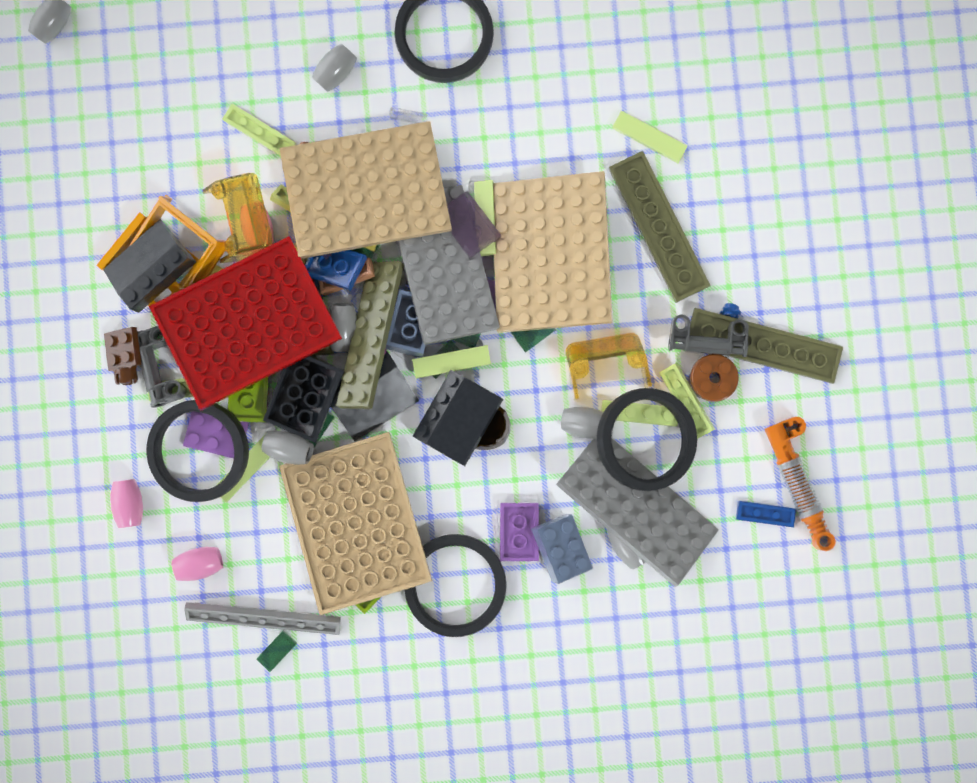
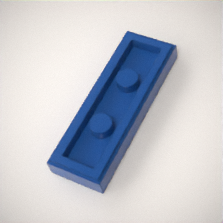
M738 501L735 520L794 528L796 508Z

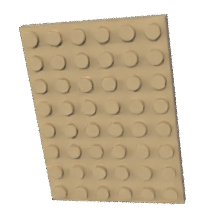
M430 121L280 148L298 257L301 259L452 231Z
M599 171L493 183L496 254H494L496 315L500 327L497 329V332L613 323L605 172Z
M390 432L312 455L308 464L293 465L286 463L279 466L319 615L433 581Z

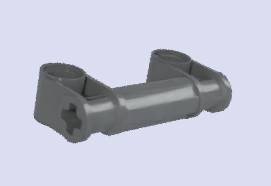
M683 314L674 317L671 321L668 341L669 351L678 349L694 353L727 356L739 354L743 357L747 356L749 326L745 320L737 319L731 322L728 326L727 338L690 335V319ZM677 319L684 320L685 327L683 329L676 326ZM736 323H739L743 328L740 334L734 330Z
M155 326L150 329L137 331L141 357L140 367L146 391L150 395V407H161L184 398L186 388L183 384L176 380L162 383L154 350L168 345L164 337L158 340V336L161 334L159 327ZM178 386V391L172 394V389Z

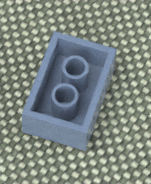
M399 289L386 349L422 358L425 345L423 344L411 292Z
M572 514L561 515L531 528L552 583L560 584L593 569Z

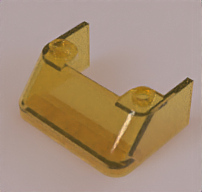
M254 172L216 180L202 190L203 194L212 193L217 200L223 199L231 235L225 241V250L228 255L219 260L220 264L238 262L271 246L272 234L258 177Z
M626 333L574 342L566 347L565 357L573 401L579 399L576 380L586 377L589 373L588 361L626 355L630 367L634 369L641 368L644 388L652 386L647 356L637 334Z

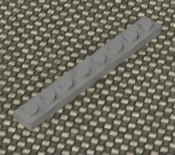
M186 602L184 607L186 621L340 635L341 617L333 615L201 604L197 602Z

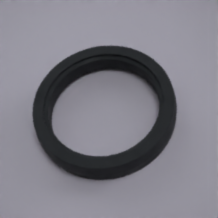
M405 0L396 17L394 37L397 50L410 70L432 82L451 83L469 77L483 65L490 53L494 38L493 21L483 0H461L469 5L477 14L482 25V39L477 51L468 61L459 66L446 69L424 64L410 50L406 40L408 21L413 12L428 0Z
M654 388L634 389L614 399L603 412L597 428V450L607 472L622 485L640 491L660 490L680 480L692 465L697 449L696 426L687 407L674 395ZM639 400L655 401L666 407L674 415L681 431V449L676 462L666 473L653 479L638 478L627 472L618 462L612 446V431L616 419L627 406Z
M189 400L172 406L157 418L148 435L146 456L154 479L167 493L188 502H205L225 495L237 485L248 464L249 444L243 426L228 409L215 403L200 410L195 400ZM188 412H200L213 416L225 426L233 442L234 460L226 478L210 489H192L182 485L172 477L163 460L162 442L165 432L175 419Z
M448 534L434 538L423 545L426 558L433 552L448 546H462L479 553L489 564L495 579L494 596L487 610L480 617L469 623L460 625L445 624L434 619L424 610L418 599L416 586L404 591L408 607L414 617L425 628L442 636L464 637L479 632L496 618L506 596V575L500 559L484 542L468 535Z

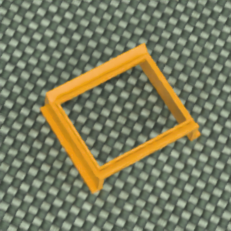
M165 195L158 197L159 200L131 244L152 227L165 211H168L209 244L184 285L181 286L175 281L167 288L174 294L208 277L230 244L225 240L215 239L172 205L171 201L173 199Z
M139 212L96 266L103 271L104 268L126 250L147 217ZM186 249V250H187V251L189 252V254L194 258V260L196 261V263L193 265V267L191 268V270L186 274V276H185V277L182 279V281L179 283L181 286L184 285V283H185L186 280L188 279L189 275L191 274V272L193 271V269L195 268V266L197 265V263H198L199 260H200V259L197 258L194 254H192L188 249ZM153 300L148 306H150V305H152V304H154V303H156V302Z

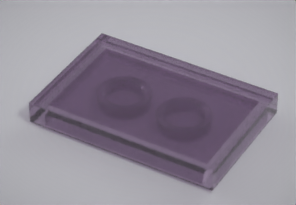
M468 191L447 204L452 228L450 233L469 258L501 238V234Z

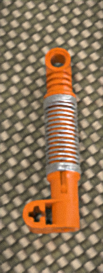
M796 416L765 428L766 435L777 457V467L781 471L782 477H784V483H787L786 486H789L787 489L791 493V499H794L793 502H795V508L799 512L798 515L801 521L808 525L807 529H810L812 545L820 551L832 550L836 543L835 537L830 533L829 529H826L828 526L824 524L826 521L822 520L824 518L822 505L817 503L819 502V500H816L818 497H815L816 493L813 494L815 490L812 491L814 487H810L812 486V484H809L811 481H808L809 477L806 478L808 474L805 475L807 471H803L805 468H802L804 466L801 465L802 460L799 454L795 453L790 439L800 436L805 432L806 422L801 417ZM783 423L785 424L786 428L793 426V424L798 425V427L794 430L788 431L790 437H788V434L784 428ZM822 536L827 538V544L824 547L820 544Z

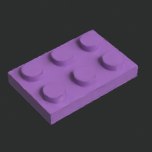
M191 412L183 446L234 458L233 442L225 426L213 416L200 412ZM240 422L247 434L249 422Z
M500 503V561H539V548L531 528L539 525V503Z

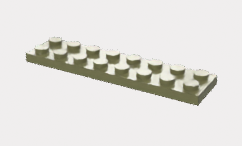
M641 151L610 166L608 169L675 303L710 287L711 285L644 152Z
M401 261L372 262L375 277L364 282L357 312L356 329L351 338L336 404L339 408L372 409L404 268V264Z
M694 308L690 321V335L727 338L728 326L737 318ZM746 321L749 326L747 356L743 357L739 354H730L728 356L834 384L843 346ZM739 323L734 325L735 332L740 334L743 330L742 326Z

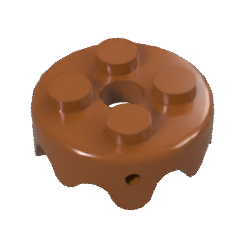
M709 354L697 360L693 364L689 375V382L695 395L709 402H720L730 397L735 392L739 381L738 370L735 364L729 358L719 354ZM715 372L719 375L720 380L718 383L710 381L711 373Z

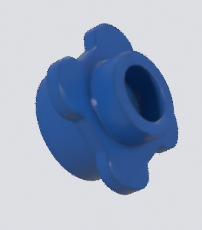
M726 303L720 314L738 319L741 311L738 305Z

